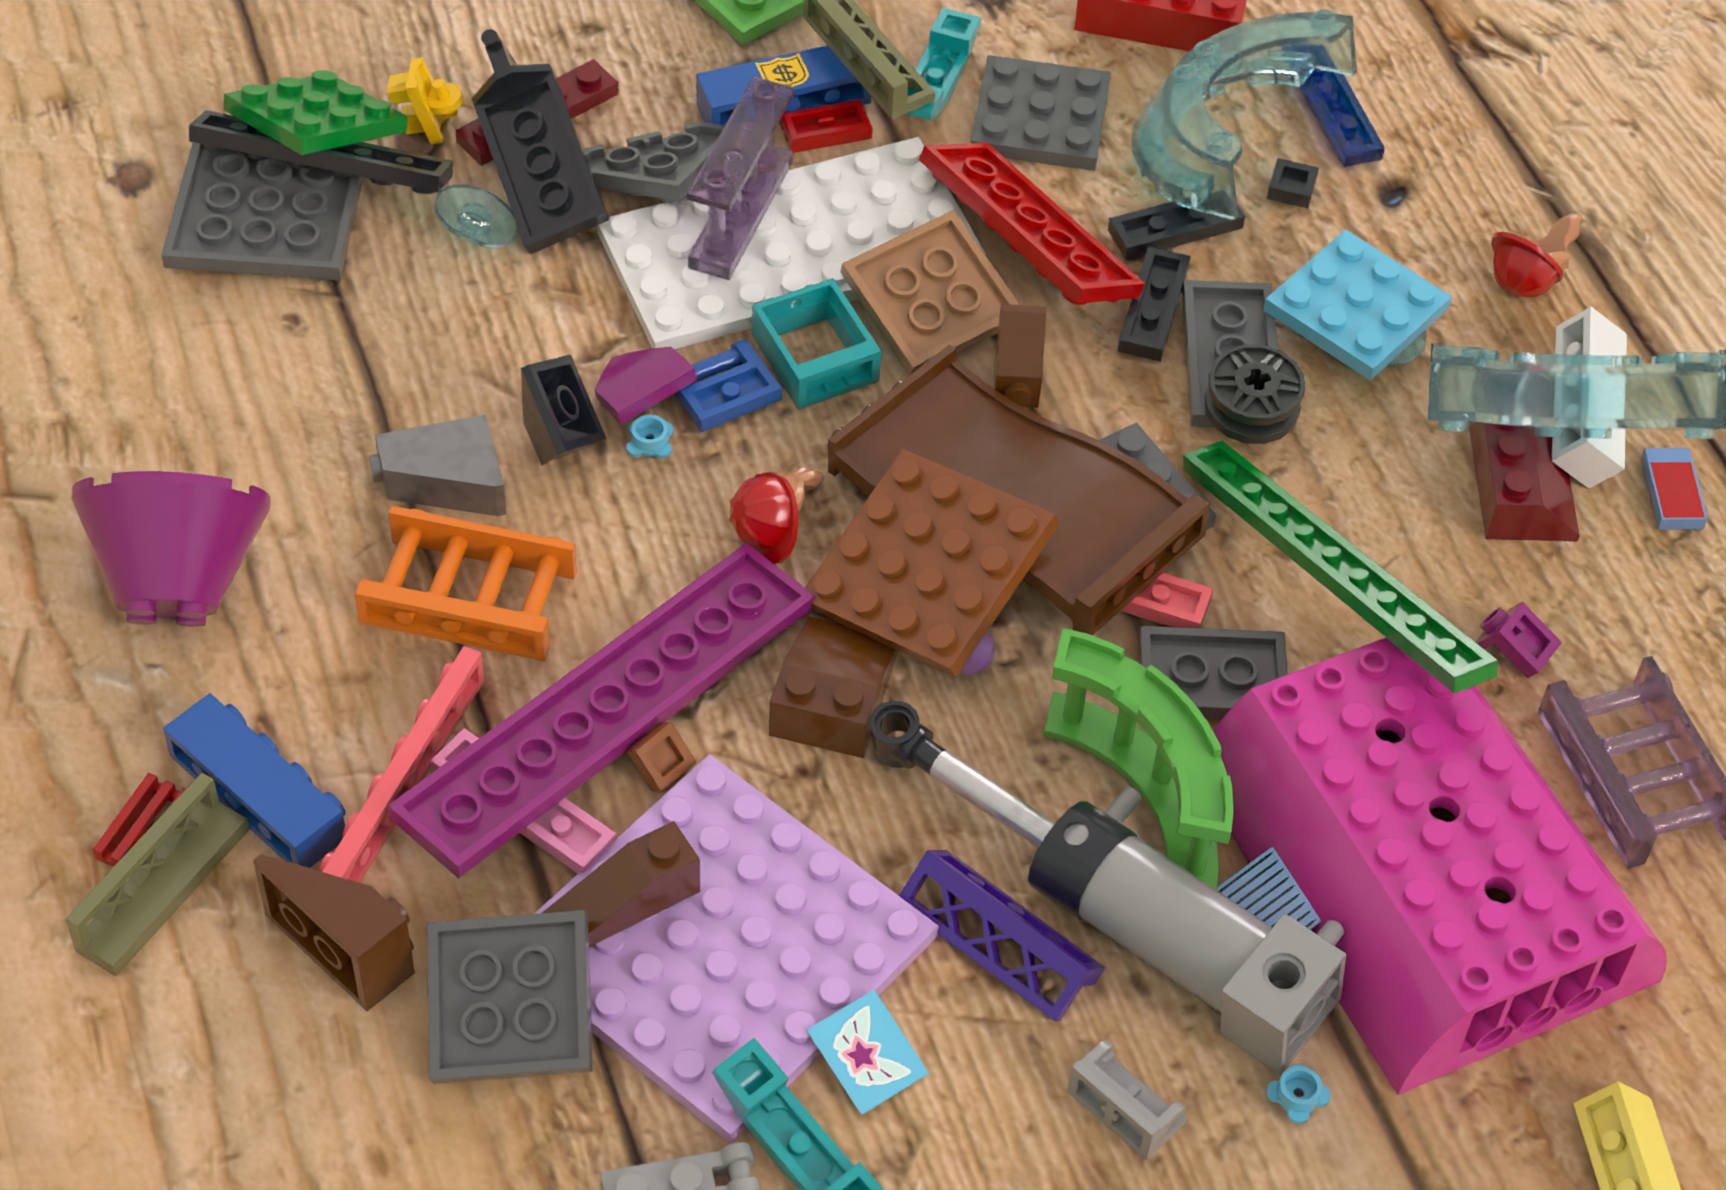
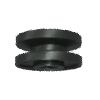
M1244 344L1230 348L1215 359L1209 372L1208 388L1205 393V413L1212 425L1228 438L1245 444H1266L1279 440L1294 428L1300 415L1301 401L1305 393L1304 374L1295 360L1283 351L1270 346Z

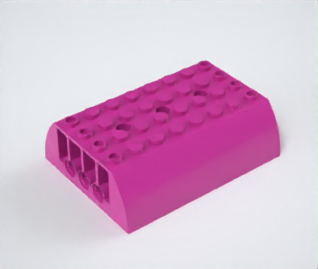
M1385 637L1251 688L1213 730L1222 749L1221 758L1227 776L1230 775L1234 811L1231 835L1249 863L1271 847L1274 848L1321 920L1320 923L1310 929L1317 934L1328 920H1335L1343 926L1345 933L1335 945V947L1346 953L1342 997L1339 1004L1397 1095L1662 981L1667 965V954L1662 943L1477 685L1454 694ZM1395 736H1399L1402 740L1393 744L1385 741ZM1437 807L1445 808L1455 816V820L1445 822L1435 819L1429 810ZM1489 888L1502 889L1510 896L1512 901L1505 904L1492 901L1487 897L1485 890Z

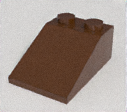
M808 616L782 664L770 699L769 736L864 758L871 738L870 717L874 710L882 703L898 651L842 624Z
M261 854L253 860L265 916L367 1012L415 974L412 956L414 945L408 931L410 918L406 910L396 899L389 897L386 900L372 886Z

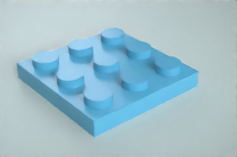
M1345 229L1270 294L1265 300L1263 311L1371 381L1449 309L1452 296Z

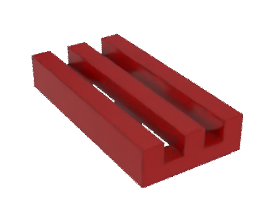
M861 99L780 114V127L784 130L786 142H789L791 154L872 139L873 127Z
M148 773L93 848L95 859L114 867L149 830L153 820L165 803L170 801L172 805L186 788L183 787L179 791L175 788L174 783L167 780L164 783H160L157 776Z

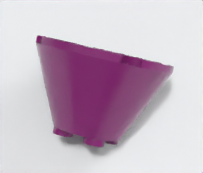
M166 471L112 473L111 483L95 486L94 478H85L72 486L71 496L117 609L127 613L126 622L139 625L155 624L156 617L176 618V624L180 626H205L206 616L216 613L268 515L271 505L270 495L254 485L249 486V493L232 489V479L195 473Z

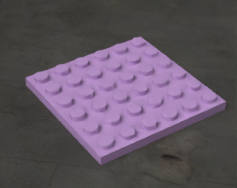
M709 754L625 830L584 873L580 871L534 914H540L627 843L675 821L700 858V892L589 947L591 1028L593 1034L729 1144H732L747 1127L712 1074L713 1069L752 1038H755L789 1077L786 1086L789 1087L821 1054L807 1029L873 990L879 996L938 937L937 931L939 926Z

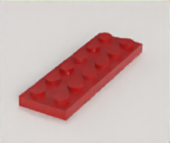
M988 142L924 145L919 161L932 172V176L949 187L962 204L974 210L983 219V223L988 228L998 232L1009 243V247L1013 251L1023 255L1035 266V270L1040 276L1049 279L1059 288L1066 300L1077 305H1085L1091 302H1117L1118 300L1139 298L1145 283Z

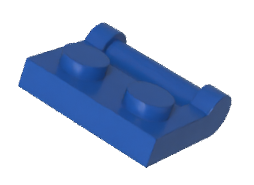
M746 339L731 344L730 350L692 364L695 368L697 381L673 394V396L676 395L699 430L703 432L782 400V387Z

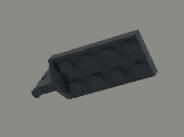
M493 29L484 31L481 35V41L486 48L494 73L471 99L522 241L531 255L610 220L557 76L551 65H518L497 32Z

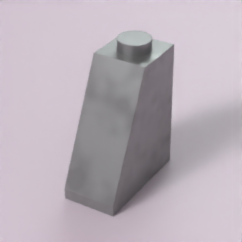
M486 415L375 435L377 454L369 455L370 467L374 483L383 481L387 500L493 516L507 514L504 483Z

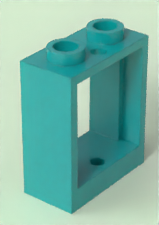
M834 278L817 284H810L802 289L752 305V336L797 409L879 381L881 350ZM827 319L845 346V349L797 365L779 335Z

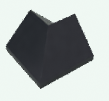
M571 354L529 364L521 368L523 423L541 465L607 439Z

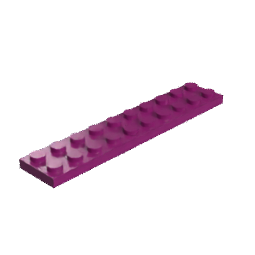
M745 543L389 804L388 818L459 879L626 752L659 723L668 720L813 609L811 602L815 599V595Z

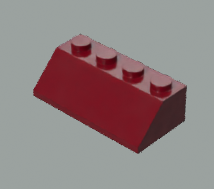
M1475 363L1464 399L1485 539L1578 542L1580 535L1570 477L1566 471L1552 462L1554 393L1520 364Z

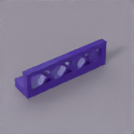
M927 850L899 894L902 899L939 926L938 934L1054 1021H1061L1082 986L1095 985L1106 968L948 850ZM928 876L941 885L945 907L930 910L915 899ZM954 895L964 903L956 905ZM972 908L979 913L985 937L970 940L960 932L957 911ZM946 913L947 922L938 915ZM994 925L1004 933L995 935ZM1012 938L1018 942L1022 948L1025 967L1009 970L1001 964L997 941ZM986 943L987 952L980 948L977 944ZM1034 955L1045 964L1035 965ZM1052 968L1069 981L1055 1003L1041 994L1037 971ZM1026 973L1028 983L1017 975Z

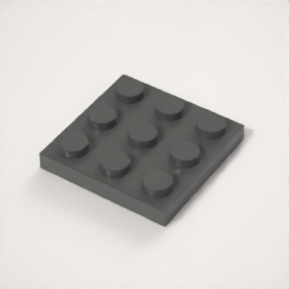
M988 55L971 143L988 142L1006 159L1095 171L1111 72Z
M585 910L427 922L429 1080L433 1084L593 1072L588 914Z

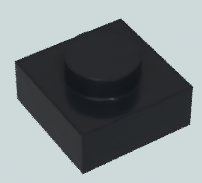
M1278 158L1270 181L1267 199L1308 209L1317 181L1319 167Z

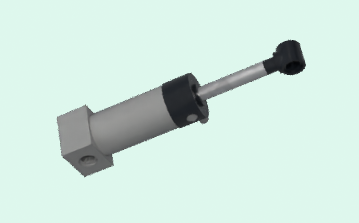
M889 701L882 703L872 713L870 717V731L876 757L882 764L892 768L905 767L911 769L915 766L919 767L1037 847L1038 850L1028 875V882L1033 889L1077 919L1085 920L1221 1013L1220 1034L1280 1076L1340 1001L1346 953L1335 947V945L1345 933L1343 926L1335 920H1328L1316 934L1284 913L1277 923L1271 927L1140 840L1138 833L1123 824V821L1142 800L1141 794L1135 788L1125 787L1105 812L1088 801H1080L1070 807L1055 823L934 742L933 732L920 723L917 711L910 704L903 701ZM895 731L905 732L904 735L897 738L887 736Z

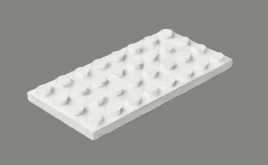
M919 137L684 197L680 202H664L610 216V220L597 225V234L652 349L661 347L679 349L752 329V305L834 278L849 302L859 300L840 273L842 263L952 210L959 216L984 254L985 251L948 187L937 181L932 176V172L919 161L924 147Z

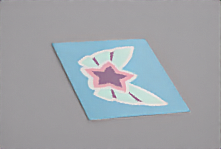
M875 990L807 1029V1032L861 1115L929 1074Z

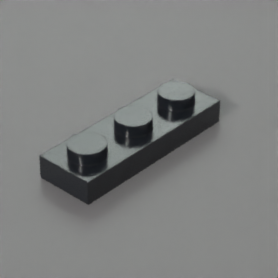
M1225 187L1109 218L1108 232L1124 259L1127 260L1146 255L1148 246L1165 250L1243 229L1245 215L1228 188Z
M1148 246L1139 278L1145 285L1139 298L1131 300L1119 338L1117 352L1161 362L1182 293L1183 282L1186 280L1191 256Z

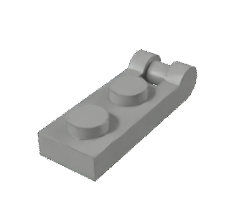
M743 1142L729 1144L720 1151L601 1172L603 1190H760L758 1179L751 1175L750 1167L754 1164L751 1146ZM729 1174L730 1183L715 1187V1176Z

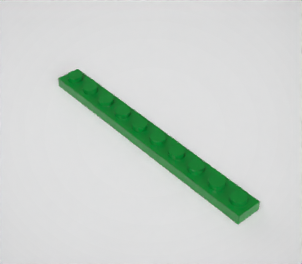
M1224 441L1216 442L1183 455V465L1186 473L1451 692L1456 694L1497 677L1496 658Z

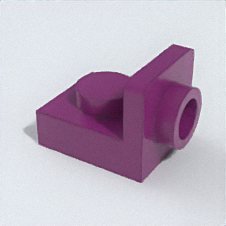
M1523 601L1507 611L1499 607L1489 614L1480 624V628L1484 632L1476 640V643L1484 650L1495 644L1527 678L1539 673L1562 643Z

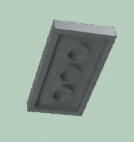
M1184 280L1182 304L1190 426L1214 427L1205 413V393L1208 388L1209 372L1217 357L1230 348L1244 344H1261L1278 349L1275 318L1263 311L1266 298L1273 293L1272 283Z

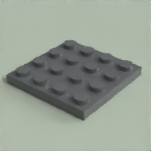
M193 142L161 255L164 268L341 280L364 177L355 175L347 177L334 176L326 169L316 167L295 168L289 166L287 161L273 158L263 160L247 157L244 152L229 149L213 151L207 149L204 144Z

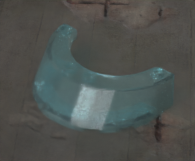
M1327 9L1316 12L1272 15L1238 24L1197 43L1177 63L1141 110L1135 122L1131 144L1133 159L1141 177L1146 176L1154 183L1155 191L1170 201L1197 211L1235 220L1238 216L1233 166L1243 153L1242 141L1237 135L1230 133L1214 121L1207 111L1206 100L1225 92L1226 84L1247 79L1249 85L1285 84L1300 87L1315 68L1354 76L1357 72L1353 16L1336 14Z
M1431 343L1428 420L1438 422V431L1467 432V424L1530 427L1535 428V437H1563L1564 429H1583V438L1611 439L1612 430L1684 431V438L1714 439V430L1726 429V350H1718L1716 353L1675 352L1656 354V356L1652 357V364H1642V358H1639L1638 355H1566L1516 352L1514 355H1510V361L1500 360V353L1497 350L1481 347L1442 346L1441 343Z

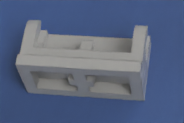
M1103 1040L1083 1059L1078 1060L1072 1066L1067 1092L1147 1161L1186 1123L1187 1116L1183 1114L1186 1107L1179 1101L1169 1106L1121 1065L1111 1052L1114 1046L1107 1040Z

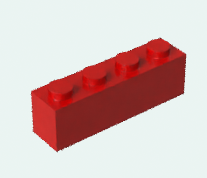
M1077 0L1074 30L1235 60L1247 0Z

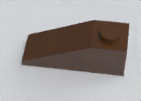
M672 821L627 843L542 913L585 910L588 914L589 947L699 893L700 858L675 821Z

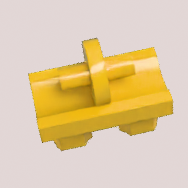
M423 57L411 59L408 72L389 76L387 94L391 103L411 102L412 104L403 106L401 113L408 116L406 134L425 133L430 144L443 143L444 137L440 130L441 125L447 118L451 119L457 116V109L464 101V94L459 85L445 83L443 79H436L434 81Z

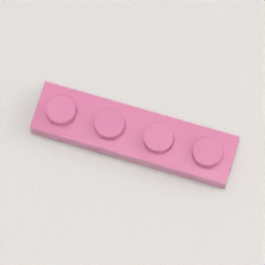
M464 728L431 759L432 772L436 771L479 738ZM566 798L519 832L577 874L580 871L584 873L617 840V833Z

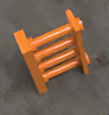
M391 506L388 514L392 542L398 543L383 582L360 580L355 592L359 623L545 662L550 649L548 617L541 616L554 577L559 576L569 579H575L576 577L575 543L564 541L557 537H543L430 514L420 509ZM417 547L444 553L431 587L427 592L402 587ZM463 557L490 562L476 600L472 602L448 597ZM509 566L536 572L522 611L494 606Z

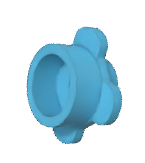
M644 415L629 424L628 432L631 434V441L626 445V451L630 456L635 458L642 455L645 457L656 456L663 459L671 455L672 446L669 444V437L674 433L671 423L656 415Z
M1300 1064L1290 1066L1282 1074L1280 1081L1270 1082L1266 1090L1268 1099L1271 1102L1279 1103L1287 1111L1288 1119L1297 1124L1307 1122L1310 1113L1318 1106H1327L1331 1098L1330 1090L1322 1085L1319 1075L1312 1069ZM1294 1091L1302 1092L1303 1096L1296 1097Z

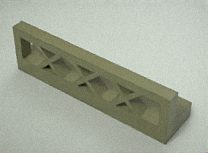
M803 0V18L891 119L935 102L936 92L854 0ZM908 87L914 88L917 93L907 97Z
M201 773L65 919L77 953L112 975L117 976L250 830L246 817L219 802L213 778Z

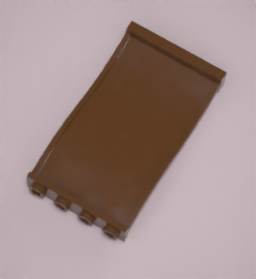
M950 344L937 355L927 358L919 369L905 380H899L892 387L891 391L875 403L867 405L859 416L846 426L836 429L828 439V473L836 476L841 472L869 496L901 450L905 449L1054 513L1060 525L1023 578V581L1064 612L1073 622L1072 630L1092 636L1206 535L1209 502L1196 494L1188 499L1162 477L1132 457L1102 441L1038 416L1011 401L958 361L956 348Z

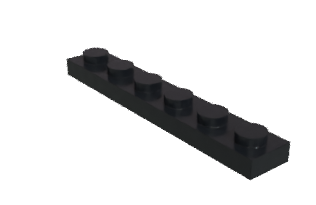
M205 110L189 125V141L204 144L209 150L225 151L229 149L244 152L247 157L263 160L273 158L287 161L289 166L295 168L316 167L326 169L330 174L339 177L355 175L369 178L372 183L377 185L398 184L408 186L414 192L421 194L439 193L453 177L454 161L364 142L300 155L233 115Z

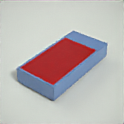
M1644 448L1641 461L1658 530L1704 529L1708 519L1690 448Z

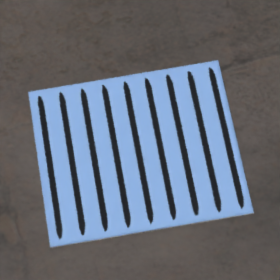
M1273 847L1217 887L1218 892L1271 927L1277 923L1284 913L1308 929H1312L1321 922Z

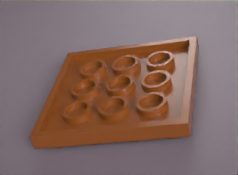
M902 449L805 588L815 595V599L811 602L812 611L956 678L1060 523L1054 513Z

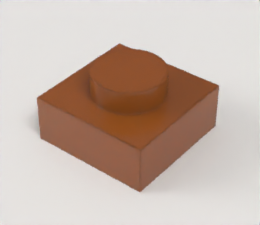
M672 722L659 723L627 750L628 755L651 791L662 792L697 762Z

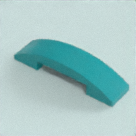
M947 8L941 9L930 30L929 44L915 68L936 92L935 102L906 114L933 120L941 113L952 96L965 69L979 32L981 17ZM908 87L907 97L917 93L914 88Z
M752 1038L713 1069V1076L740 1119L764 1151L798 1190H884L860 1161L856 1165L851 1163L786 1086L789 1077L755 1038Z

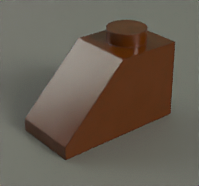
M1001 304L994 362V389L1022 407L1039 408L1043 375L1046 307Z

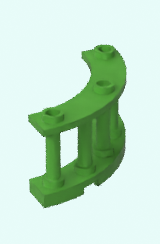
M1062 628L1052 679L1068 683L1067 693L1065 695L1053 692L1044 736L1077 746L1099 757L1122 774L1136 788L1150 807L1163 837L1166 857L1217 890L1219 864L1216 842L1229 844L1234 809L1230 775L1227 776L1221 758L1222 749L1208 721L1177 684L1156 667L1150 664L1148 668H1145L1138 662L1124 656L1125 649L1111 642L1086 633ZM1087 690L1119 707L1118 715L1101 706L1085 701ZM1138 722L1139 725H1140L1146 732H1144L1143 730H1141L1140 728H1138V727L1136 726V723Z

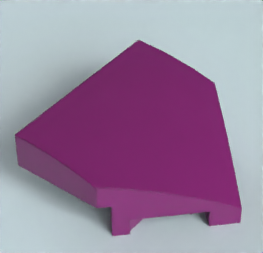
M672 347L645 349L612 357L594 391L596 399L600 402L601 406H604L621 425L697 381L695 368Z

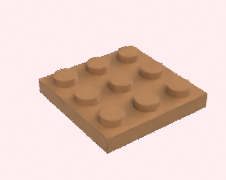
M954 210L842 263L840 273L909 375L919 369L927 358L937 355L949 344L955 347L956 353L997 334L1001 304L1020 305Z

